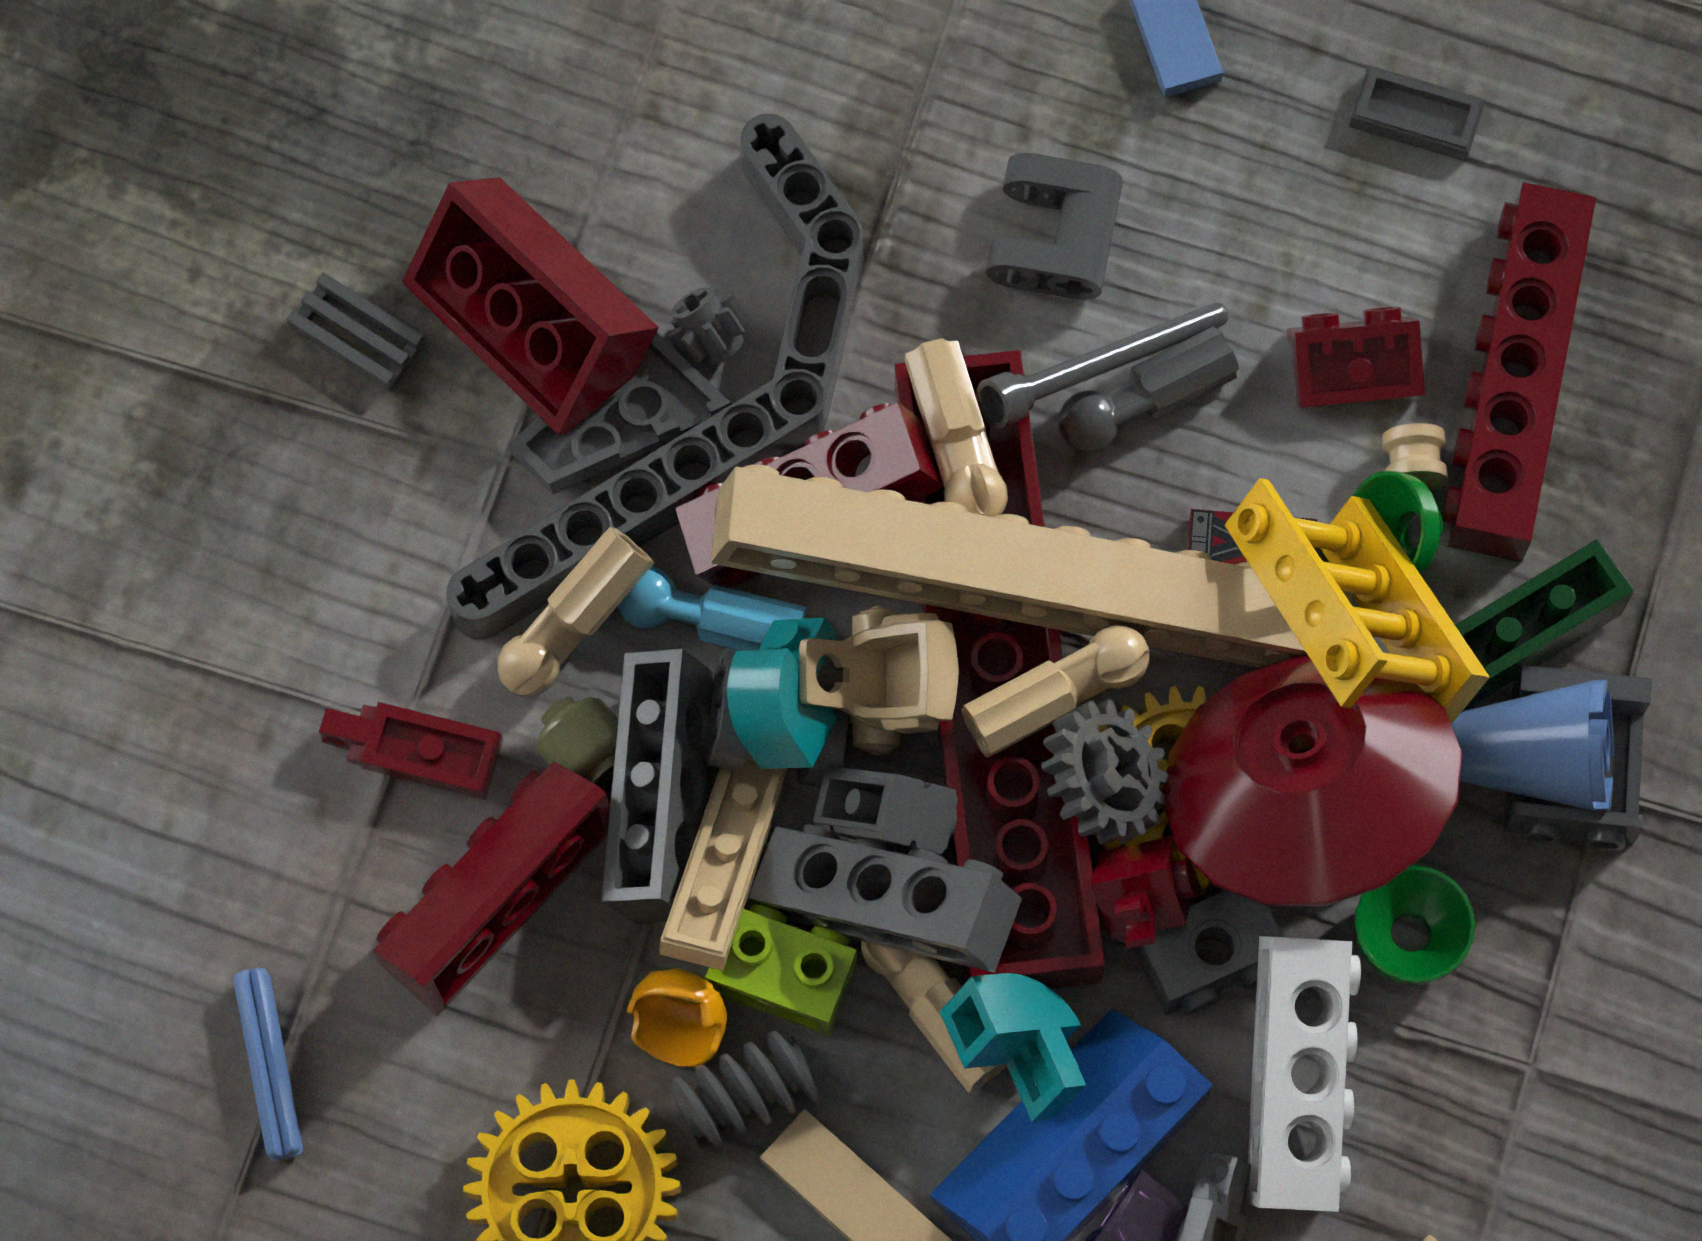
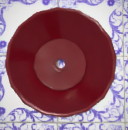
M1299 655L1241 674L1196 709L1168 754L1166 772L1169 776L1168 781L1164 783L1163 793L1165 797L1163 808L1177 849L1215 886L1267 906H1328L1386 886L1432 849L1458 805L1463 753L1444 706L1429 693L1423 692L1417 684L1374 678L1351 708L1341 707L1309 656ZM1311 749L1305 753L1296 754L1299 750Z

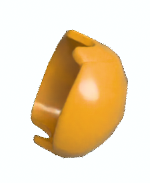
M681 968L650 972L634 988L632 998L627 1007V1013H633L634 1015L631 1032L633 1042L655 1059L677 1067H697L712 1060L726 1030L727 1011L720 993L715 990L711 982L699 974Z

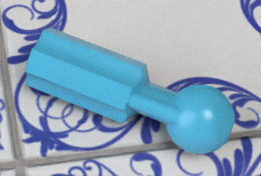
M651 567L617 606L624 620L637 628H654L669 619L695 625L700 641L742 651L758 650L773 620L806 618L807 607L719 585L711 586L702 596L677 590L669 575L655 567Z

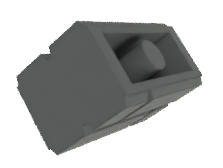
M830 766L823 775L813 823L815 826L826 829L827 832L853 840L860 837L883 842L893 848L907 850L917 848L942 854L947 849L949 839L956 828L958 797L955 789L925 783L921 780L899 774Z

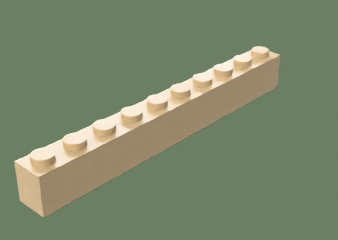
M765 465L735 467L718 490L711 564L1094 636L1101 628L1119 624L1130 627L1140 633L1148 647L1257 668L1294 656L1307 655L1248 562L1234 565L1211 560L1208 554L1196 550H1184L1173 553L1153 549L1148 542L1135 538L1112 541L1092 537L1087 530L1074 526H1062L1051 529L1031 525L1026 518L1013 514H1000L990 517L967 512L964 506L953 502H937L929 505L905 500L901 493L892 490L863 492L843 488L840 482L831 478L813 477L802 480L779 475L776 469ZM1343 591L1352 605V593Z

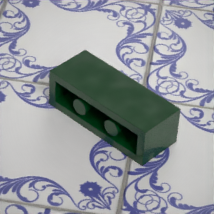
M1598 539L1455 625L1490 676L1463 711L1514 681L1522 665L1537 667L1622 615L1635 590Z

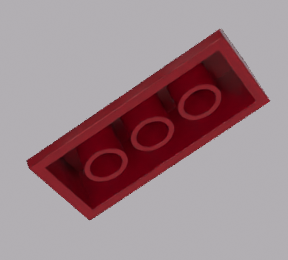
M500 177L450 182L402 280V283L558 435L567 434L634 377L659 329L649 317Z
M554 761L542 773L538 770L529 773L515 788L511 796L514 803L498 820L494 817L487 818L471 834L467 841V847L470 849L453 867L449 864H444L431 875L422 888V894L425 895L422 900L408 914L400 911L382 927L376 938L380 944L373 950L380 965L437 1017L608 836L610 807L606 793L596 784Z

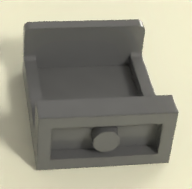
M1522 665L1513 683L1512 699L1591 680L1608 681L1607 690H1610L1613 715L1614 757H1610L1609 772H1604V776L1613 777L1612 803L1609 811H1592L1506 792L1504 832L1521 833L1520 838L1523 841L1534 844H1554L1560 841V837L1586 840L1585 845L1587 847L1601 851L1622 850L1625 848V844L1633 845L1643 830L1644 816L1639 815L1644 713L1651 703L1652 678Z

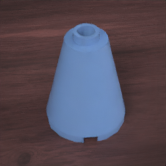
M1591 680L1462 711L1455 721L1451 723L1463 753L1460 782L1592 811H1609L1612 803L1613 777H1605L1604 772H1609L1610 757H1614L1611 694L1610 690H1607L1608 681Z

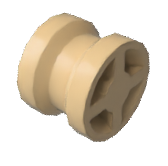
M1412 423L1399 425L1385 431L1382 435V448L1390 458V464L1386 467L1385 471H1398L1417 477L1429 490L1445 485L1449 480L1448 467L1441 461L1440 452L1446 445L1444 429L1432 424Z

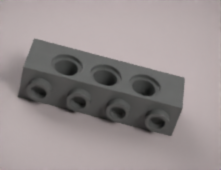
M683 648L625 653L601 902L636 924L667 922L704 816L708 773L704 751L715 673Z
M805 824L801 832L775 826L748 895V899L755 904L781 912L788 918L787 924L812 929L814 926L824 927L838 932L847 938L991 972L996 971L1022 901L1018 894L1001 881L1003 873L997 868L970 859L965 861L963 867L948 864L945 858L925 849L911 848L908 855L896 853L887 844L866 838L857 837L855 843L841 841L840 837L836 834L810 824ZM944 900V902L942 903V905L937 909V907L939 906V904Z

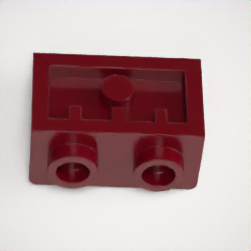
M1401 307L1363 310L1364 321L1340 323L1339 313L1302 316V327L1287 328V340L1292 343L1297 406L1304 408L1424 396L1425 384L1420 320L1409 316L1402 317Z

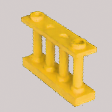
M1259 478L1224 526L1341 707L1351 708L1373 679L1378 678L1417 684L1423 692L1429 693L1444 706L1450 723H1453L1490 678L1369 499L1351 496L1330 524L1293 517L1271 482L1267 479ZM1313 547L1320 548L1329 562H1323ZM1343 591L1352 593V597L1359 607H1353ZM1373 637H1379L1389 653L1382 652Z

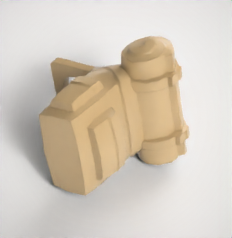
M874 606L869 610L860 611L859 614L852 616V636H849L846 640L837 641L811 638L800 641V702L803 705L840 709L849 714V725H852V747L871 753L873 756L889 754L901 747V733L914 734V732L937 730L940 722L952 720L959 675L956 641L952 623L939 621L937 614L918 612L910 614L897 613L889 608ZM823 655L828 656L836 668H843V682H836L833 689L829 692L824 691L820 687L816 677L817 663Z

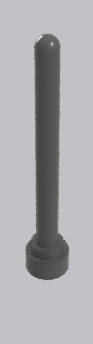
M1212 303L1028 377H1024L1021 374L1014 375L1010 372H1003L981 381L977 388V401L980 411L991 426L999 429L1023 420L1027 416L1028 411L1033 408L1036 400L1179 344L1211 327L1217 329L1226 324L1229 312L1223 304Z

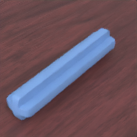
M252 968L235 974L233 983L265 1151L272 1161H280L302 1154L303 1144L271 978L265 968Z

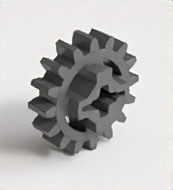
M1092 700L1056 719L1052 724L1057 733L1044 738L1043 741L1044 746L1054 756L1041 763L1042 770L1053 774L1056 784L1051 785L1047 789L1048 795L1051 797L1061 796L1065 802L1060 813L1062 819L1065 820L1075 815L1079 819L1078 834L1085 837L1096 832L1099 843L1102 845L1118 840L1120 844L1145 834L1146 829L1160 823L1161 820L1156 811L1163 808L1165 794L1159 790V786L1166 783L1169 776L1167 772L1159 770L1157 761L1165 755L1163 748L1152 749L1148 743L1152 728L1147 725L1137 729L1134 726V710L1128 708L1117 713L1113 700H1106L1098 705Z

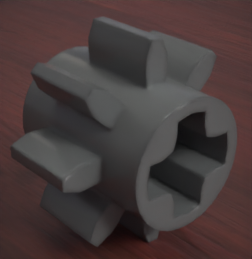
M699 288L679 300L672 310L674 319L671 321V324L675 330L668 335V338L679 354L685 359L693 356L697 363L703 360L706 365H716L733 356L744 342L741 334L745 332V329L741 322L748 316L732 293L723 297L719 290L713 293L710 288Z

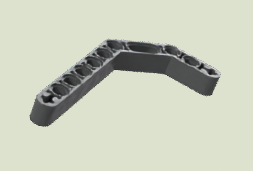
M761 114L749 120L741 132L742 167L745 176L801 255L773 379L455 573L447 585L446 598L456 627L465 636L473 639L493 637L548 604L547 599L594 546V544L579 546L572 543L570 539L577 530L590 527L599 530L603 535L609 527L616 528L629 537L638 547H641L679 523L675 510L676 507L695 499V495L702 488L712 484L724 483L735 467L742 468L747 465H754L758 461L770 457H783L804 447V443L808 438L824 431L830 413L863 267V228L850 206L793 126L785 118L776 114ZM777 153L780 154L781 170L779 172L777 168V161L772 156ZM799 192H807L817 198L808 205H795L788 200L792 195ZM833 239L843 240L850 245L846 251L841 253L827 252L821 246ZM819 295L833 297L839 302L828 349L817 357L801 355L796 350L808 302ZM796 398H804L815 405L811 411L803 415L791 414L783 408L789 401ZM744 430L754 431L762 437L756 445L751 447H739L730 441L736 433ZM689 463H700L709 469L702 478L696 480H686L677 474L679 469ZM637 495H647L655 500V504L648 511L642 513H633L624 508L625 503L631 497ZM530 560H539L548 565L546 571L535 579H524L516 574L518 568ZM502 577L506 580L510 592L509 595H505L502 583L498 585L497 580ZM478 596L481 601H488V605L478 610L473 603L468 604V600L471 597Z

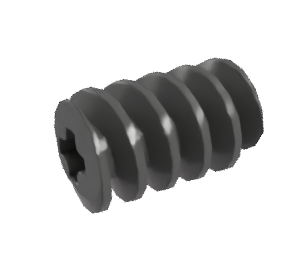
M774 1030L767 1034V1055L752 1042L744 1044V1066L742 1067L729 1054L721 1055L719 1057V1078L706 1066H697L695 1068V1089H692L679 1076L671 1079L674 1100L700 1154V1138L706 1136L719 1150L725 1148L724 1126L728 1124L743 1138L750 1136L749 1114L754 1113L767 1127L773 1125L772 1104L778 1102L791 1115L798 1113L796 1092L800 1090L815 1104L821 1102V1095L816 1081L793 1036L792 1043L789 1044L778 1032Z

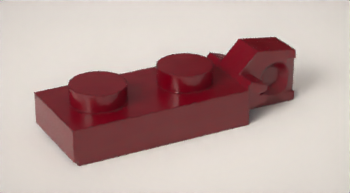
M378 702L376 707L363 705L360 716L326 708L319 729L322 743L349 750L347 761L361 766L362 769L484 800L487 798L503 743V736L497 731Z

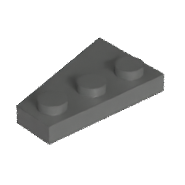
M656 333L634 377L567 434L558 435L539 417L508 445L512 455L552 494H556L669 443L731 405V402L661 335Z

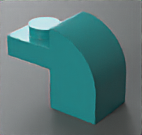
M826 617L773 620L758 650L735 652L727 684L730 718L738 738L761 769L813 767L837 720L831 708L803 705L799 698L800 641L811 638L835 640L838 634ZM823 655L817 663L816 677L827 657L826 655Z
M1012 973L972 976L939 1011L964 1069L1007 1065L1031 1122L1053 1120L1086 1086L1077 1061L1073 1057L1067 1043L1068 1038L1081 1024L1069 1005L1056 992L1043 983L1024 975Z

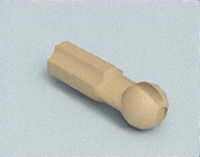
M944 338L924 342L918 348L906 353L904 361L928 440L933 449L944 484L945 502L960 504L970 513L990 517L1000 515L1005 510L1008 501L1007 486L997 471L985 433V425L958 341H948Z
M609 527L547 599L548 606L523 635L515 636L503 646L497 657L498 674L502 684L512 693L524 697L542 694L552 687L559 675V666L585 636H591L653 566L654 562L648 554L621 531Z
M1116 624L1101 628L1091 638L1088 646L1055 663L1049 660L963 705L964 708L961 709V713L966 727L973 736L977 747L988 758L1051 725L1056 719L1073 711L1076 705L1106 689H1121L1134 685L1145 674L1149 665V647L1143 636L1130 627Z
M861 941V954L867 966L888 980L910 1009V1018L968 1093L981 1088L1007 1067L1005 1064L964 1069L939 1012L962 986L956 978H950L935 958Z

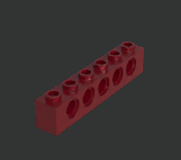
M1523 182L1516 203L1504 202L1497 238L1507 240L1504 259L1493 258L1485 293L1496 296L1493 316L1482 314L1474 349L1475 351L1485 353L1482 373L1471 370L1463 404L1464 408L1474 410L1471 429H1459L1452 459V465L1463 467L1459 488L1448 486L1441 515L1444 524L1452 525L1447 547L1523 562L1531 544L1597 197ZM1531 249L1543 251L1550 257L1552 262L1547 264L1535 263L1524 252ZM1519 305L1530 306L1538 311L1541 319L1534 321L1525 320L1515 313L1513 307ZM1509 361L1519 362L1529 370L1531 375L1524 378L1511 376L1504 370L1502 364ZM1497 418L1508 419L1517 425L1520 433L1516 435L1501 434L1493 428L1490 421ZM1487 475L1497 476L1507 484L1509 491L1500 494L1489 492L1481 485L1479 478Z

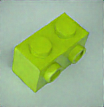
M752 904L749 911L743 909L724 970L709 967L705 979L713 984L715 990L724 999L830 1037L857 967V950L848 947L849 939L833 930L814 926L811 933L787 925L788 918L772 908Z

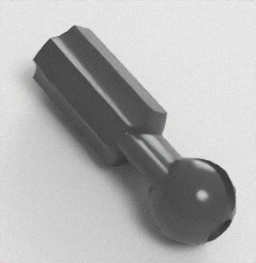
M1211 327L1131 367L1129 382L1106 394L1093 390L1076 392L1062 406L1058 416L1059 430L1064 440L1076 449L1088 452L1104 449L1115 440L1120 424L1144 412L1150 417L1157 419L1236 379V372L1239 370L1234 351L1226 342L1222 332L1215 327Z

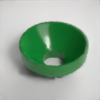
M1379 471L1365 479L1352 496L1371 501L1413 565L1422 575L1433 561L1439 547L1441 533L1444 531L1442 516L1436 501L1428 487L1417 477L1398 471ZM1418 514L1422 520L1421 538L1419 545L1414 549L1408 540V526L1412 517Z
M1411 865L1386 886L1361 895L1355 910L1354 930L1360 952L1372 969L1396 983L1416 986L1430 984L1443 979L1460 966L1468 955L1474 940L1475 919L1473 908L1467 895L1454 880L1432 868ZM1402 917L1419 919L1427 927L1429 933L1428 944L1423 949L1415 952L1400 949L1391 938L1392 924Z

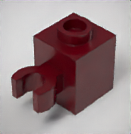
M1173 836L1106 850L1097 854L1091 888L1110 941L1125 938L1127 949L1154 944L1156 931L1186 925L1191 898L1198 896V882L1193 864L1187 858H1180Z

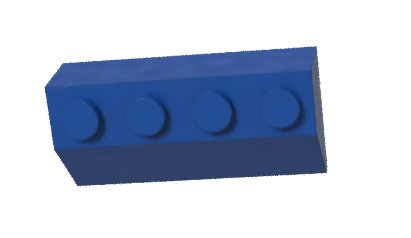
M1111 1009L1071 1050L1086 1086L1053 1120L1031 1122L1024 1103L1021 1101L935 1188L929 1197L974 1241H1073L1208 1101L1213 1085L1163 1038L1116 1010Z

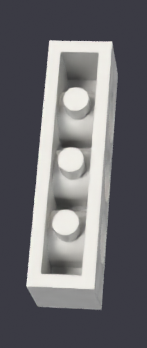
M1259 936L1248 1163L1252 1166L1246 1186V1203L1259 1208L1339 1212L1340 1196L1346 1197L1348 1195L1351 1181V1166L1348 1156H1342L1343 1129H1350L1352 1126L1354 1096L1351 1089H1345L1346 1062H1353L1357 1051V1027L1355 1022H1348L1350 995H1357L1361 978L1360 959L1358 955H1352V941ZM1311 987L1321 997L1322 1012L1315 1022L1305 1025L1296 1015L1295 1001L1301 991ZM1309 1054L1318 1064L1319 1077L1311 1089L1301 1092L1292 1081L1291 1071L1298 1058ZM1307 1122L1315 1132V1146L1310 1154L1296 1159L1289 1150L1288 1137L1291 1130L1297 1124Z

